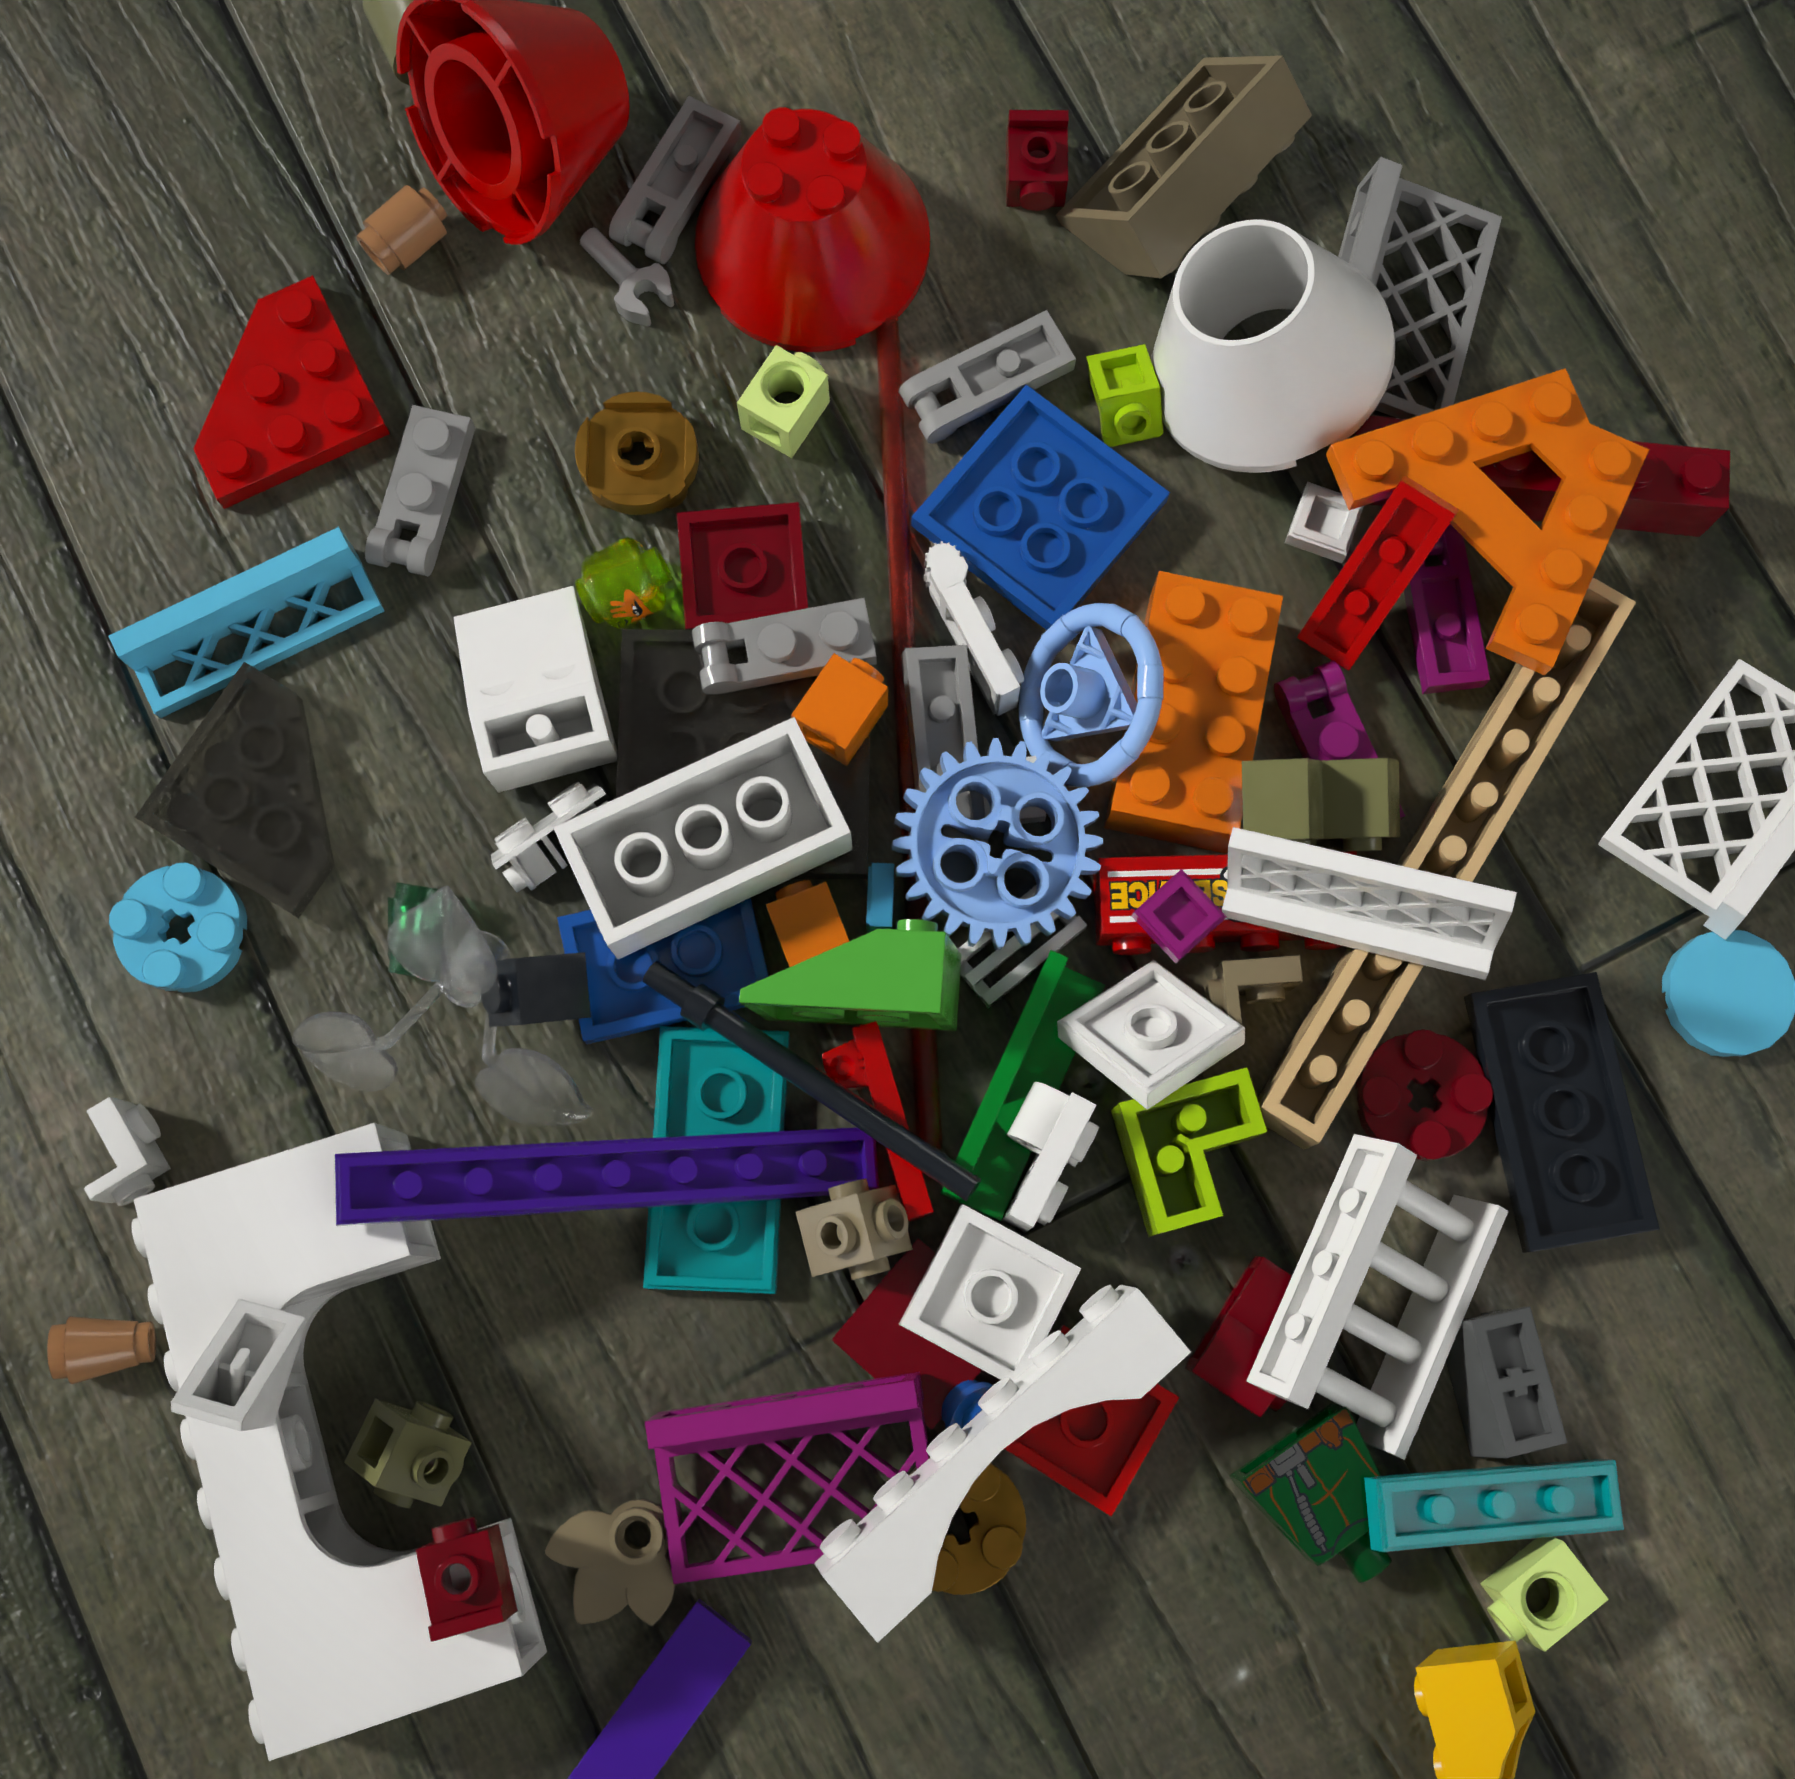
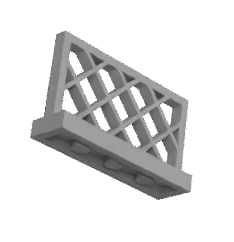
M1380 157L1357 186L1338 257L1360 270L1377 286L1400 330L1394 332L1395 343L1405 338L1421 365L1403 375L1399 374L1394 365L1386 391L1375 408L1377 411L1396 418L1410 419L1454 404L1502 216L1399 178L1402 165ZM1399 200L1418 207L1427 225L1408 234L1396 212ZM1460 223L1481 231L1477 248L1462 254L1448 227ZM1433 234L1448 261L1428 270L1414 243ZM1391 235L1393 241L1388 243L1389 237ZM1399 250L1414 277L1394 286L1382 263L1384 256ZM1473 261L1472 267L1470 268L1468 263ZM1453 270L1465 294L1463 300L1449 306L1434 279ZM1420 286L1434 314L1414 322L1400 295ZM1457 313H1459L1458 321L1454 316ZM1440 322L1451 342L1449 353L1435 359L1420 331ZM1446 365L1445 370H1444V374H1443V372H1442V370L1440 369V367ZM1426 375L1438 396L1435 409L1416 404L1406 384Z

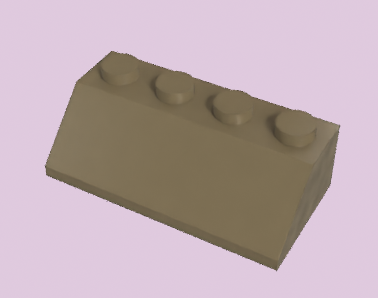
M1284 57L1203 58L1055 215L1060 224L1123 274L1163 278L1165 275L1173 272L1182 263L1183 255L1201 235L1208 233L1219 223L1221 214L1238 195L1246 192L1256 183L1261 170L1275 155L1283 152L1293 143L1295 134L1312 116Z

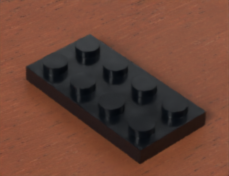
M1597 972L1475 992L1465 996L1464 1001L1478 1062L1483 1070L1484 1077L1491 1083L1493 1090L1489 1109L1522 1252H1535L1660 1230Z

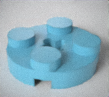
M184 862L158 868L137 880L124 894L123 899L112 907L109 914V925L114 932L113 943L117 956L125 969L133 977L165 991L197 992L211 987L222 980L237 964L243 951L239 949V946L243 939V928L247 930V913L241 898L227 882L211 872ZM177 915L182 918L192 915L195 920L187 928L191 938L185 943L175 938L167 939L166 932L170 928L169 922Z

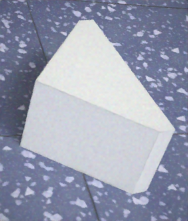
M238 1299L172 1399L171 1412L241 1432L274 1426L303 1336L306 1317Z

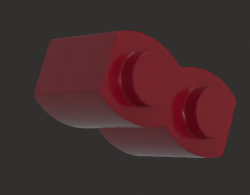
M1255 1256L1229 1294L1220 1313L1207 1329L1185 1369L1258 1417H1261L1268 1407L1275 1412L1278 1411L1286 1402L1285 1399L1270 1394L1246 1381L1292 1278V1275L1261 1256Z

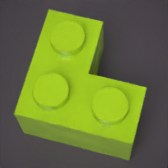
M1247 1067L1185 1084L1148 1110L1134 1099L1118 1103L1111 1110L1148 1237L1223 1216L1204 1152L1251 1140L1267 1132Z

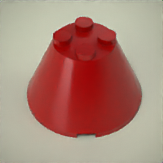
M778 107L765 115L762 125L752 134L711 187L699 213L695 234V251L703 285L706 286L710 295L720 307L721 314L740 331L755 340L773 347L777 345L784 350L825 352L855 345L856 338L873 331L884 323L888 327L907 309L922 285L930 257V227L925 205L912 180L891 158L863 137L853 123L820 110H792L787 107Z

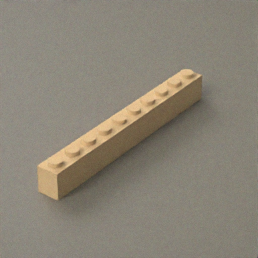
M1592 578L1553 668L1544 676L1518 663L1515 664L1397 865L1473 882L1636 604L1634 600ZM1347 947L1257 1098L1266 1127L1303 1150L1321 1142L1424 965Z

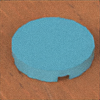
M1734 930L1726 940L1713 931L1689 940L1671 956L1662 976V993L1665 992V1001L1668 1006L1665 1011L1671 1026L1689 1045L1711 1056L1741 1057L1769 1048L1788 1031L1795 1015V979L1788 962L1770 942L1748 931Z

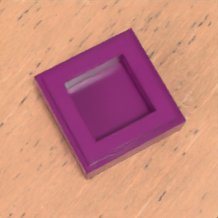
M1182 869L1131 915L1175 963L1181 960L1227 917Z

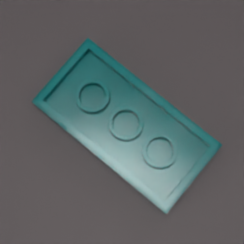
M660 1026L653 1138L785 1131L788 1080L711 1028L702 1031L699 1028ZM761 1030L789 1049V1031ZM781 1199L648 1207L643 1288L776 1294Z

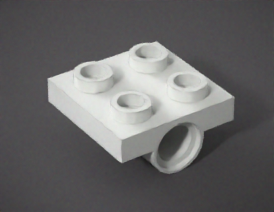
M1040 1082L1033 1083L1007 1136L1021 1146L1036 1153V1156L1002 1219L1004 1222L1023 1232L1033 1228L1036 1221L1044 1226L1047 1222H1051L1068 1189V1186L1058 1181L1066 1163L1073 1167H1076L1078 1162L1081 1163L1098 1132L1099 1126L1089 1121L1096 1104L1073 1092L1068 1096Z

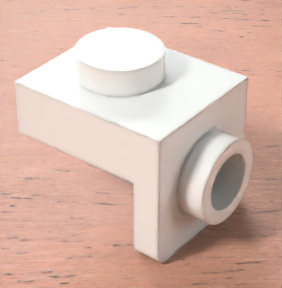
M108 1097L88 1109L87 1113L117 1168L90 1183L84 1190L91 1201L116 1202L118 1206H123L134 1202L133 1199L151 1192L155 1188L152 1180L171 1168L155 1141L161 1136V1133L150 1112L141 1104L135 1105L128 1101Z

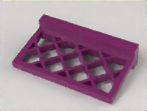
M920 1372L662 1411L646 1420L645 1428L648 1449H654L673 1584L815 1564L824 1554L820 1549V1545L826 1537L810 1524L831 1495L862 1519L877 1506L875 1504L871 1510L838 1486L859 1455L890 1479L901 1471H906L907 1473L914 1462H916V1468L918 1469L930 1458L926 1452L929 1443L922 1405L924 1395ZM909 1421L914 1450L898 1471L866 1445L880 1425ZM870 1427L861 1441L846 1431ZM831 1433L853 1450L833 1480H830L800 1457L814 1435ZM803 1437L794 1451L780 1441ZM764 1443L786 1460L766 1490L734 1466L748 1445ZM736 1447L728 1460H725L714 1451ZM698 1453L720 1470L700 1499H697L677 1483L674 1456ZM792 1466L825 1490L805 1520L772 1496ZM726 1476L758 1500L738 1530L706 1506ZM680 1502L692 1510L684 1522ZM764 1505L797 1530L783 1550L765 1552L744 1535ZM697 1516H700L730 1541L716 1560L689 1564L685 1533ZM802 1535L815 1544L813 1546L794 1548ZM736 1545L748 1554L727 1558Z

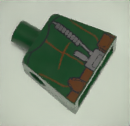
M1333 1403L1329 1404L1229 1475L1234 1484L1300 1554L1313 1564L1319 1566L1336 1554H1339L1358 1583H1362L1377 1576L1392 1562L1387 1552L1371 1550L1364 1477L1380 1476L1351 1413L1346 1407Z

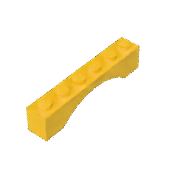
M1516 1641L1437 1649L1415 1667L1417 1675L1414 1681V1692L1418 1708L1424 1717H1429L1436 1744L1433 1752V1763L1437 1779H1514L1522 1741L1535 1714V1708Z

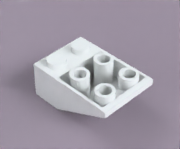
M574 586L453 617L468 713L483 774L498 793L619 761Z

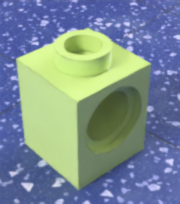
M776 345L737 401L741 429L792 458L830 402L828 374L809 355L802 352H796L793 355ZM788 391L795 392L801 396L795 402L788 404L779 403L774 400L778 394Z
M1554 1537L1536 1538L1480 1583L1494 1601L1487 1608V1611L1504 1634L1511 1641H1516L1517 1643L1523 1639V1641L1544 1652L1609 1600L1566 1543ZM1545 1578L1550 1589L1549 1601L1541 1611L1531 1613L1526 1603L1527 1590L1535 1580Z

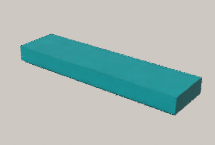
M1590 1459L1364 1477L1371 1550L1389 1552L1624 1530L1616 1460Z

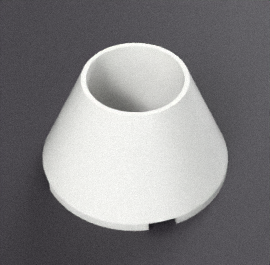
M1254 219L1226 225L1204 237L1189 251L1182 261L1173 283L1151 358L1160 385L1162 421L1167 431L1183 449L1210 465L1231 471L1248 473L1272 472L1296 467L1297 459L1313 454L1329 444L1348 439L1373 413L1383 397L1391 378L1396 349L1395 333L1390 312L1379 290L1367 276L1351 264L1291 228L1274 221ZM1273 309L1293 310L1284 321L1265 333L1247 339L1223 340L1233 327L1252 315Z

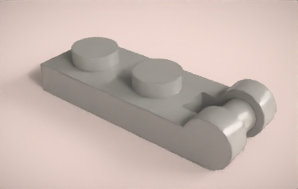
M688 96L613 216L609 227L610 239L626 247L633 243L645 249L646 257L660 264L668 262L675 250L680 233L741 136L740 120ZM648 210L661 215L655 226L642 221Z
M1045 310L914 375L899 388V393L908 409H916L921 418L919 423L921 432L928 443L934 444L948 438L957 428L1011 402L1026 384L1035 390L1073 371L1076 358L1049 312ZM950 388L956 400L941 406L936 395Z
M412 405L376 526L370 531L366 541L365 559L367 563L387 568L392 562L407 566L409 573L426 577L431 575L476 429L471 417ZM402 528L418 532L411 542L399 539Z
M865 598L732 623L708 622L692 629L694 648L697 652L702 653L705 668L699 674L702 691L706 694H723L818 676L834 653L849 663L853 658H858L870 665L877 664ZM746 647L747 663L736 665L729 663L727 650Z

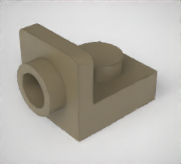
M1300 955L1222 961L1212 971L1213 979L1205 980L1204 997L1242 1025L1239 995H1246L1247 1004H1269L1286 1000L1285 992L1293 990L1303 981Z

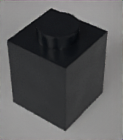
M585 952L484 962L485 977L481 983V1000L485 1010L488 1012L489 1027L591 1018Z

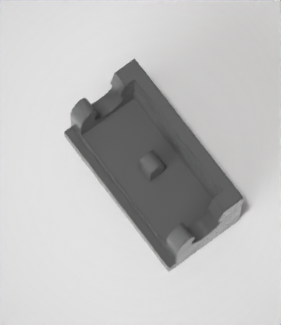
M1531 1307L1496 1310L1481 1313V1316L1464 1318L1446 1363L1471 1457L1511 1458L1567 1443Z

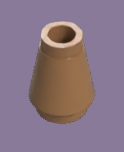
M70 1316L66 1324L52 1325L47 1344L48 1365L52 1378H68L71 1384L138 1366L140 1363L153 1362L156 1355V1334L153 1322L139 1323L138 1321Z

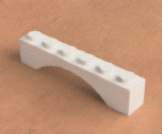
M1107 1285L1092 1295L1079 1310L1084 1316L1079 1323L1065 1335L1058 1330L1040 1342L1029 1355L1034 1364L1014 1382L1008 1376L994 1384L978 1401V1405L982 1409L980 1413L963 1428L958 1423H955L941 1432L927 1447L926 1452L930 1458L910 1476L906 1471H901L893 1476L874 1495L873 1500L877 1506L857 1524L852 1519L846 1520L835 1528L821 1543L820 1549L824 1554L815 1562L816 1567L877 1643L932 1593L938 1555L952 1517L975 1479L1004 1448L1033 1426L1069 1409L1106 1400L1141 1399L1191 1353L1138 1288L1119 1285L1114 1290L1111 1285Z

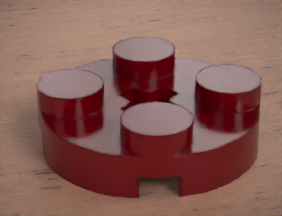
M1425 1029L1395 1036L1376 1047L1356 1080L1355 1089L1358 1088L1357 1101L1360 1108L1357 1110L1366 1134L1371 1138L1399 1143L1417 1154L1415 1160L1426 1162L1455 1155L1468 1147L1481 1132L1487 1119L1488 1106L1492 1102L1493 1097L1491 1083L1484 1077L1483 1070L1472 1053L1454 1039ZM1413 1080L1419 1085L1428 1082L1435 1089L1433 1098L1437 1102L1433 1111L1424 1107L1415 1112L1410 1108L1408 1103L1413 1095L1406 1088L1410 1081Z

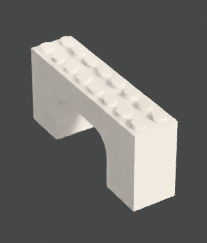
M371 1123L133 1199L138 1217L132 1221V1235L139 1253L143 1257L148 1258L154 1283L148 1287V1301L155 1320L159 1324H164L170 1349L164 1355V1368L169 1384L174 1391L178 1392L238 1299L306 1317L303 1336L274 1426L241 1432L188 1416L182 1420L180 1426L184 1449L191 1460L197 1461L203 1486L197 1493L199 1514L205 1527L209 1530L213 1529L219 1557L216 1558L214 1563L216 1585L223 1599H230L237 1627L233 1629L231 1635L233 1656L239 1669L243 1672L247 1671L254 1700H251L249 1704L250 1727L255 1740L259 1744L265 1743L269 1761L521 1677L547 1653L511 1518L478 1529L499 1524L518 1611L504 1622L431 1642L428 1630L431 1621L416 1549L393 1551L368 1543L349 1526L338 1503L304 1367V1343L310 1324L318 1311L330 1299L347 1289L441 1259L431 1221L336 1226L335 1154L411 1150L407 1134L377 1123ZM452 1564L449 1570L453 1588L467 1590L471 1583L469 1569L463 1564Z

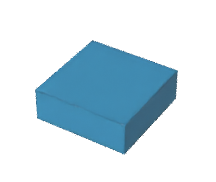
M872 863V867L869 866L866 915L867 933L876 929H893L895 864Z

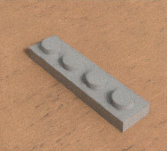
M967 645L905 648L901 654L915 790L926 793L927 789L919 778L920 771L924 767L941 776L943 774L940 765L942 753L947 751L960 764L964 762L963 753L967 742L972 741L978 750ZM966 791L956 797L957 808L964 817L970 820L986 818L982 794L976 791ZM944 826L941 828V833L945 837L953 839L966 838L988 844V839L972 837L953 827ZM951 852L941 858L940 866L942 872L949 880L955 883H964L974 877L975 867L967 855L961 852Z

